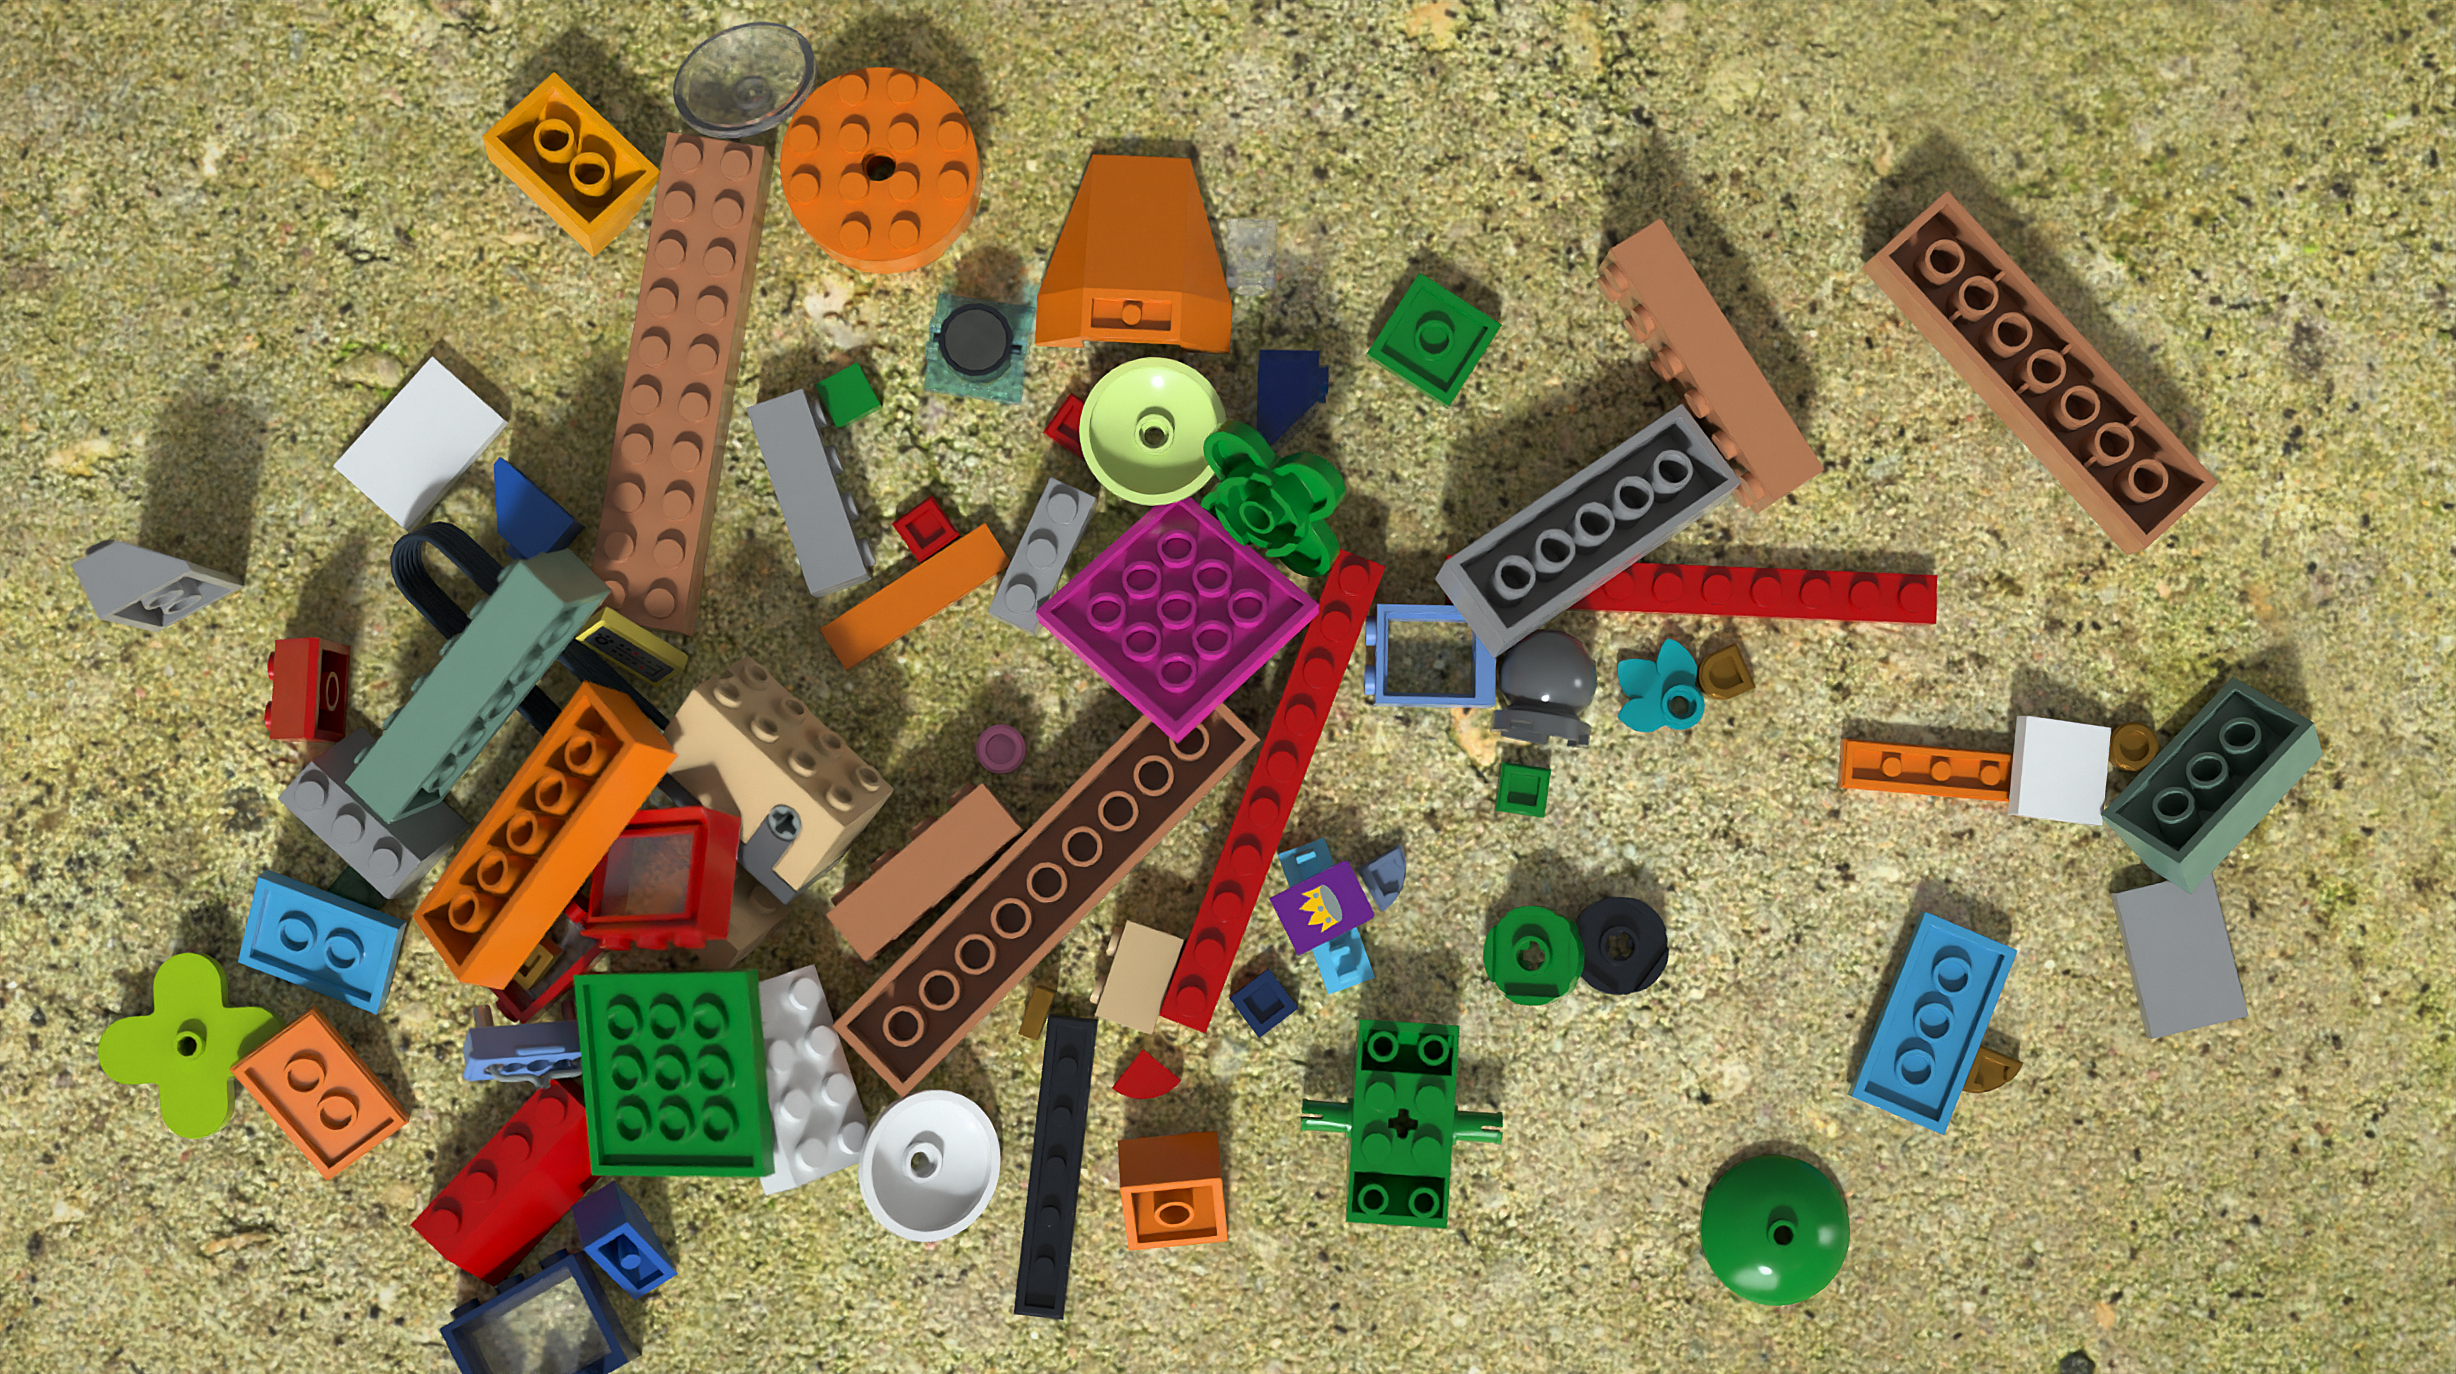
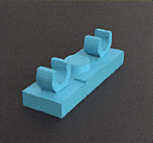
M1325 838L1278 854L1289 888L1334 866ZM1357 927L1312 949L1328 995L1375 978Z

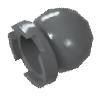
M1537 629L1513 645L1505 655L1499 669L1500 692L1508 706L1503 710L1492 712L1490 732H1501V736L1505 738L1546 745L1547 736L1567 739V747L1585 748L1589 746L1592 726L1582 722L1578 716L1592 703L1598 686L1596 661L1584 643L1579 639L1558 629Z

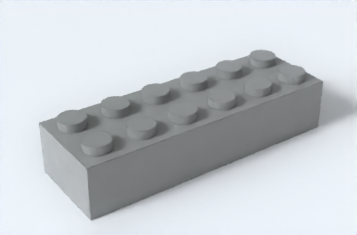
M1680 404L1445 561L1435 580L1494 659L1725 502L1742 482L1684 405Z

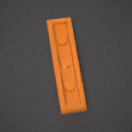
M984 523L819 630L844 669L850 671L1007 570L1011 562L986 523Z
M1844 738L1840 742L1837 788L2009 803L2013 753Z

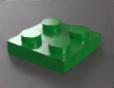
M1419 272L1367 352L1366 358L1448 409L1502 324Z

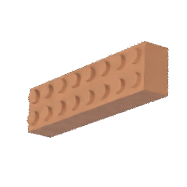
M1948 190L1862 267L1866 274L2126 555L2148 548L2219 483Z

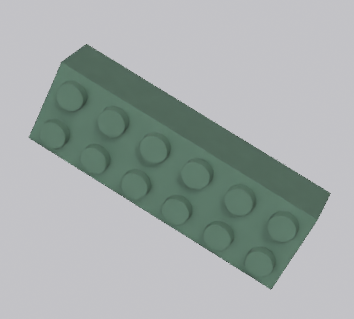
M569 548L549 554L542 552L534 558L526 560L519 558L510 563L500 574L498 581L502 584L493 596H488L481 600L470 612L469 618L472 622L463 633L452 637L440 651L443 659L437 667L424 673L413 684L411 692L414 696L407 705L396 709L384 721L382 728L385 730L384 734L377 742H372L366 746L355 758L354 764L357 768L345 783L387 824L439 804L611 592V589Z

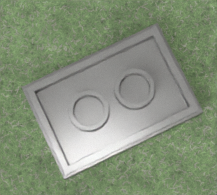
M2212 872L2191 894L2169 880L2110 893L2147 1038L2154 1039L2248 1016Z

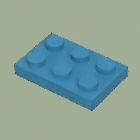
M267 869L257 878L238 963L378 1014L386 1004L407 921Z

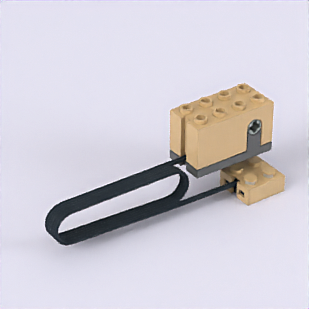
M438 521L403 535L394 544L390 556L391 573L397 588L449 641L455 635L463 633L472 620L427 574L421 558L423 541H427L438 548L488 596H493L502 583L498 581V578L505 568L466 532L454 524ZM575 635L557 659L582 683L588 681L628 694L645 716H648L664 731L662 736L678 754L656 786L679 807L703 806L741 817L728 939L706 940L705 948H690L712 969H731L775 934L792 911L787 906L790 901L837 866L895 789L881 777L874 767L865 763L853 752L837 733L828 729L808 710L801 700L792 696L771 676L764 666L755 662L749 655L729 666L720 678L715 675L695 687L670 722L594 650L577 641ZM537 685L532 688L516 708L543 737L562 712ZM663 836L646 837L681 871L664 883L647 909L653 914L684 913L690 862Z

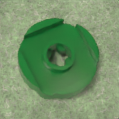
M1522 906L1506 913V916L1499 921L1497 926L1491 928L1484 943V967L1491 982L1496 983L1499 990L1505 993L1504 996L1520 1005L1540 1006L1554 1003L1574 991L1583 971L1585 956L1578 927L1572 919L1563 916L1557 910L1549 907ZM1532 941L1539 943V949L1545 953V959L1539 962L1537 970L1532 969L1531 961L1523 960V950L1531 949Z

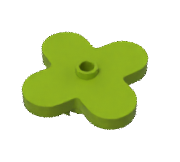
M180 953L167 959L159 967L153 982L154 1012L151 1015L125 1017L112 1023L100 1038L98 1059L103 1071L116 1082L126 1085L157 1084L159 1086L161 1115L167 1127L181 1137L198 1139L221 1131L232 1118L235 1108L234 1079L236 1077L229 1070L231 1065L284 1027L286 1022L276 1011L265 1006L235 1007L230 1004L227 976L221 964L213 957L204 953ZM191 1037L197 1043L195 1053L192 1052L190 1047Z

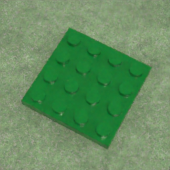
M757 968L597 971L573 975L592 1175L765 1178L775 1174Z

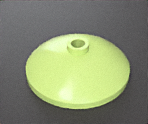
M1140 358L1114 368L1091 390L1080 418V443L1084 458L1091 472L1110 492L1124 500L1141 505H1166L1188 498L1204 487L1215 473L1206 461L1203 445L1207 436L1219 423L1226 421L1227 417L1218 393L1210 382L1195 369L1168 358ZM1151 429H1159L1164 434V439L1157 445H1151L1145 440L1146 433Z

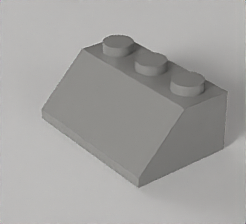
M114 539L103 540L90 546L85 550L86 557L71 564L99 619L153 632H159L244 587L239 577L125 542L115 541Z
M359 727L312 760L277 799L386 899H405L472 825L444 800L432 807L387 824L345 783L357 768L354 764L357 755L366 746L378 741L366 728Z

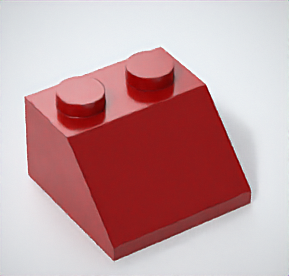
M317 637L275 640V651L270 653L267 664L269 679L273 681L272 701H268L264 716L265 726L267 730H270L271 740L338 743L345 738L351 646Z

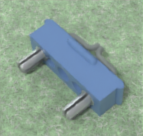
M571 998V1002H569V999H565L561 1002L560 1007L563 1021L494 1026L489 1005L484 1004L483 1009L482 1005L476 1006L473 1009L476 1028H469L462 1049L466 1065L463 1078L469 1081L496 1079L501 1082L531 1081L536 1089H547L550 1087V1080L554 1078L575 1077L582 1074L576 999ZM538 1075H545L542 1079V1082L541 1079L537 1077Z

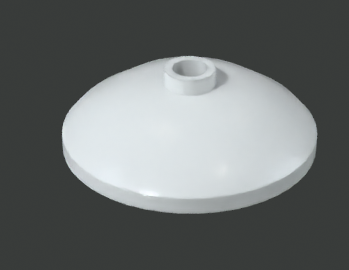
M919 1090L894 1101L882 1111L871 1125L864 1139L859 1157L858 1177L860 1190L872 1216L890 1232L905 1239L919 1242L943 1240L966 1229L987 1207L998 1182L1001 1158L995 1129L987 1115L978 1105L960 1094L947 1090ZM919 1152L921 1156L920 1163L917 1167L912 1168L911 1158L915 1153Z

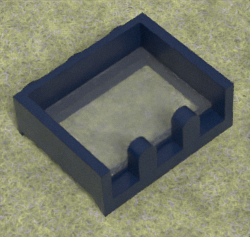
M563 1248L538 1262L542 1269L541 1272L525 1280L521 1272L494 1287L498 1296L482 1305L478 1297L450 1311L453 1321L439 1328L461 1374H609L641 1356V1354L633 1346L586 1257L587 1253L585 1250L569 1255L567 1249Z

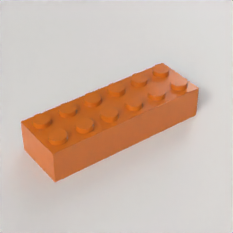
M588 681L583 682L412 915L458 982L504 990L677 758L678 754L628 694Z

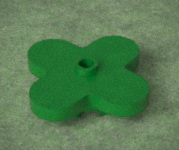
M1226 420L1219 423L1205 439L1203 451L1207 463L1220 479V482L1216 483L1202 499L1201 507L1220 521L1228 534L1244 547L1246 544L1254 543L1259 547L1266 548L1268 551L1265 556L1279 558L1289 569L1302 576L1320 577L1324 575L1340 553L1337 537L1324 520V518L1334 512L1345 497V483L1339 471L1328 460L1311 452H1297L1280 458L1274 453L1260 433L1251 426L1236 420Z

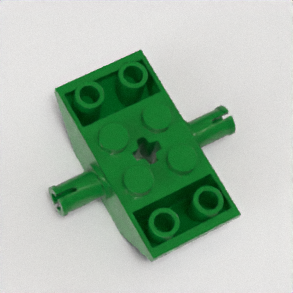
M1359 1018L1353 1062L1351 1098H1347V1103L1302 1099V1114H1318L1322 1116H1301L1300 1131L1345 1133V1138H1348L1346 1222L1447 1229L1452 1145L1455 1146L1456 1141L1501 1145L1503 1132H1500L1498 1129H1482V1126L1503 1127L1502 1112L1458 1110V1105H1455L1459 1025ZM1399 1109H1406L1409 1118L1414 1119L1412 1126L1406 1127L1405 1133L1398 1134L1394 1126L1388 1125L1389 1118L1397 1117Z

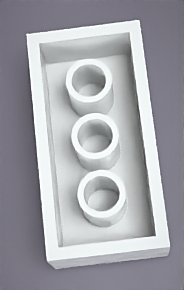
M814 964L759 982L775 1174L760 1178L765 1196L796 1188L859 1163L861 1148L869 1130L838 1033L832 1027L834 1021Z

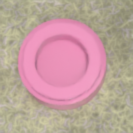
M999 724L987 728L977 741L976 754L979 762L985 769L996 774H1008L1015 771L1022 765L1026 757L1027 749L1023 736L1016 729L1008 725Z

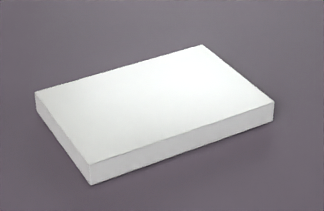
M431 357L333 466L401 527L411 532L509 423L437 359Z

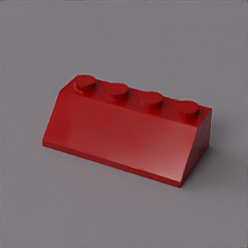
M571 1077L554 1078L550 1080L549 1088L538 1089L410 1225L447 1261L493 1287L502 1283L571 1210V1206L575 1205L602 1177L592 1175L584 1089Z

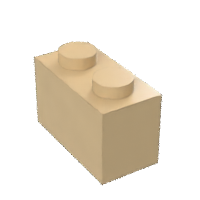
M1127 920L1124 929L1115 926L1106 951V955L1114 957L1109 975L1106 976L1099 973L1090 998V1002L1098 1004L1095 1016L1152 1035L1185 938L1132 920Z

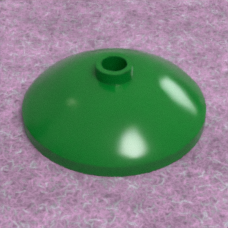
M1767 1154L1743 1160L1729 1168L1717 1179L1704 1201L1700 1216L1699 1233L1706 1261L1716 1277L1726 1287L1749 1301L1769 1306H1783L1807 1300L1823 1290L1833 1280L1840 1270L1848 1251L1850 1224L1845 1203L1835 1185L1825 1174L1800 1159L1786 1155ZM1786 1225L1789 1229V1237L1785 1242L1777 1243L1773 1237L1774 1231L1778 1226Z

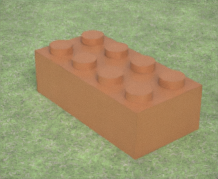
M969 782L947 800L951 809L940 819L936 816L934 818L932 815L928 816L908 833L913 840L902 851L898 848L896 850L891 848L869 866L874 873L864 883L861 881L856 883L854 880L851 881L830 899L835 907L826 916L864 961L879 958L1027 831L989 785L981 783L976 787L975 784L972 785Z

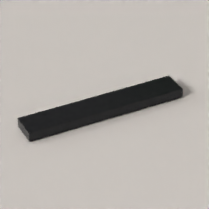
M1048 1014L1013 1313L1016 1315L1064 1319L1098 1019Z

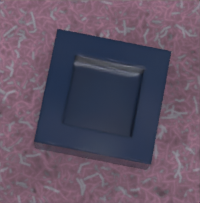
M1269 968L1229 997L1259 1038L1298 1009V1006Z

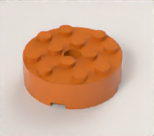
M871 67L839 75L817 88L807 97L792 117L783 139L780 156L781 181L784 194L794 216L808 237L835 261L849 268L874 274H895L923 267L944 255L943 252L962 233L966 232L976 214L982 191V166L970 125L961 109L945 91L928 79L915 73L889 67ZM883 163L895 167L894 173L886 180L874 181L870 178L873 171L878 166L883 165Z

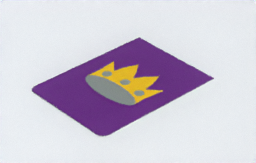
M1342 861L1269 898L1298 956L1373 919L1375 915L1348 861Z

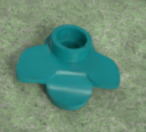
M1670 638L1666 639L1659 650L1655 662L1645 659H1627L1618 662L1617 677L1619 685L1631 700L1620 709L1617 717L1627 727L1634 731L1650 733L1663 726L1673 730H1685L1693 727L1700 721L1704 713L1705 702L1702 693L1695 686L1697 665L1691 654L1680 643ZM1674 697H1681L1686 701L1687 710L1683 715H1677L1671 710L1670 703Z

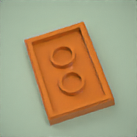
M315 1004L235 1061L229 1069L326 1181L336 1176L410 1120V1115Z

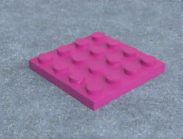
M1191 497L1171 504L1155 505L1035 612L1041 625L1178 743L1319 614V604L1246 544L1244 547L1234 540L1224 529L1220 521Z

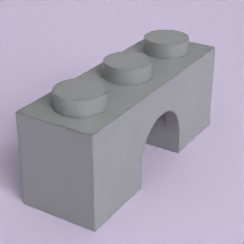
M1050 477L988 610L992 618L1037 638L1043 625L1039 623L1035 611L1057 593V587L1063 571L1074 550L1079 548L1098 507L1096 497Z

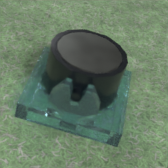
M939 293L935 316L933 315L929 322L930 337L929 341H926V360L928 363L923 389L926 392L1021 406L1036 308ZM1011 367L1010 371L1002 379L989 385H983V383H989L1000 378ZM955 375H957L960 379L965 380V381H968V382L966 383V382L960 381Z

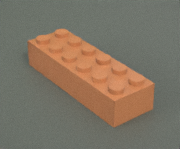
M1659 218L1611 248L1597 270L1601 276L1597 279L1598 286L1605 298L1612 304L1617 301L1627 318L1623 322L1627 332L1637 344L1642 342L1645 344L1654 358L1650 360V365L1655 375L1663 385L1670 383L1680 398L1676 402L1677 406L1680 404L1684 405L1742 483L1733 492L1739 504L1745 509L1750 507L1756 515L1824 471V467L1663 220Z

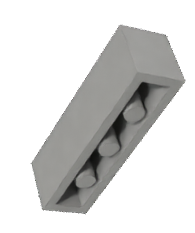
M802 388L747 407V412L810 594L818 599L872 580L869 567L875 565L876 560L868 538L863 537L859 539L854 527L853 520L859 519L860 514L852 492L850 490L842 492L837 474L843 473L844 468L836 446L834 444L826 446L821 429L828 426V421L819 398L811 401L809 395Z

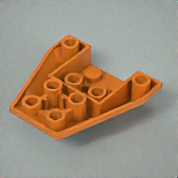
M1093 154L1037 295L1035 346L1084 348V341L1175 344L1181 345V352L1230 354L1232 302L1190 158Z

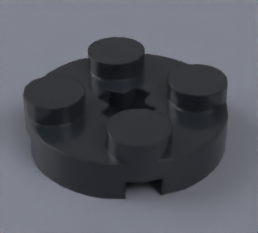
M1608 896L1589 904L1575 919L1574 922L1578 927V933L1583 942L1585 956L1580 978L1593 989L1605 994L1628 995L1647 989L1661 976L1669 957L1666 928L1658 913L1646 903L1635 898ZM1624 932L1630 937L1626 945L1631 949V952L1627 957L1618 954L1612 959L1607 954L1610 946L1606 943L1609 935L1618 937Z

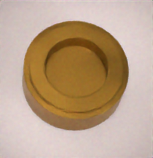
M2127 722L2111 729L2108 761L2115 768L2127 772L2143 770L2157 756L2159 750L2158 739L2153 730L2147 725L2140 722Z

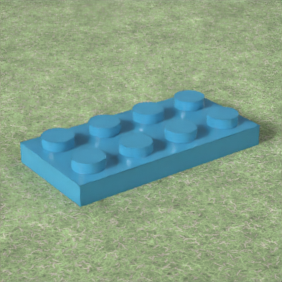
M1921 911L1847 1095L1944 1135L2018 950L1928 912Z

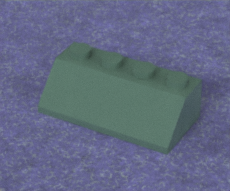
M2232 677L2101 813L2102 819L2151 870L2191 894L2323 755L2315 724Z

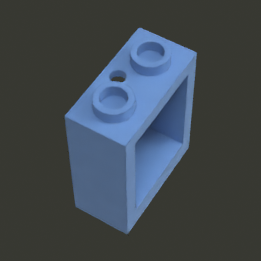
M1377 604L1374 609V616H1366L1365 645L1374 646V665H1365L1364 695H1373V706L1487 709L1495 706L1496 658L1493 659L1473 630L1471 694L1387 692L1388 621L1467 623L1454 605Z

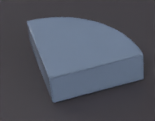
M1400 844L1356 869L1381 912L1397 899L1405 881L1406 860Z

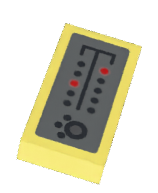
M608 606L590 617L575 637L577 641L656 688L683 671L688 656Z

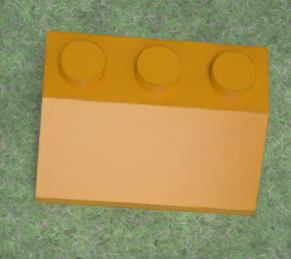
M555 72L482 136L489 160L594 258L631 224L660 177V170Z

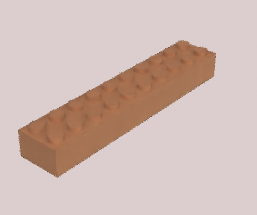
M667 131L592 564V571L611 589V592L590 617L608 606L645 630L693 637L774 165L773 159L764 146Z
M1223 702L1178 743L1143 714L832 1027L904 1098L1260 742V739Z

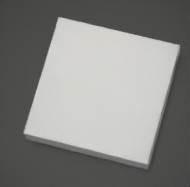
M2017 716L2008 814L2102 826L2103 819L2101 813L2104 811L2111 728L2034 716Z

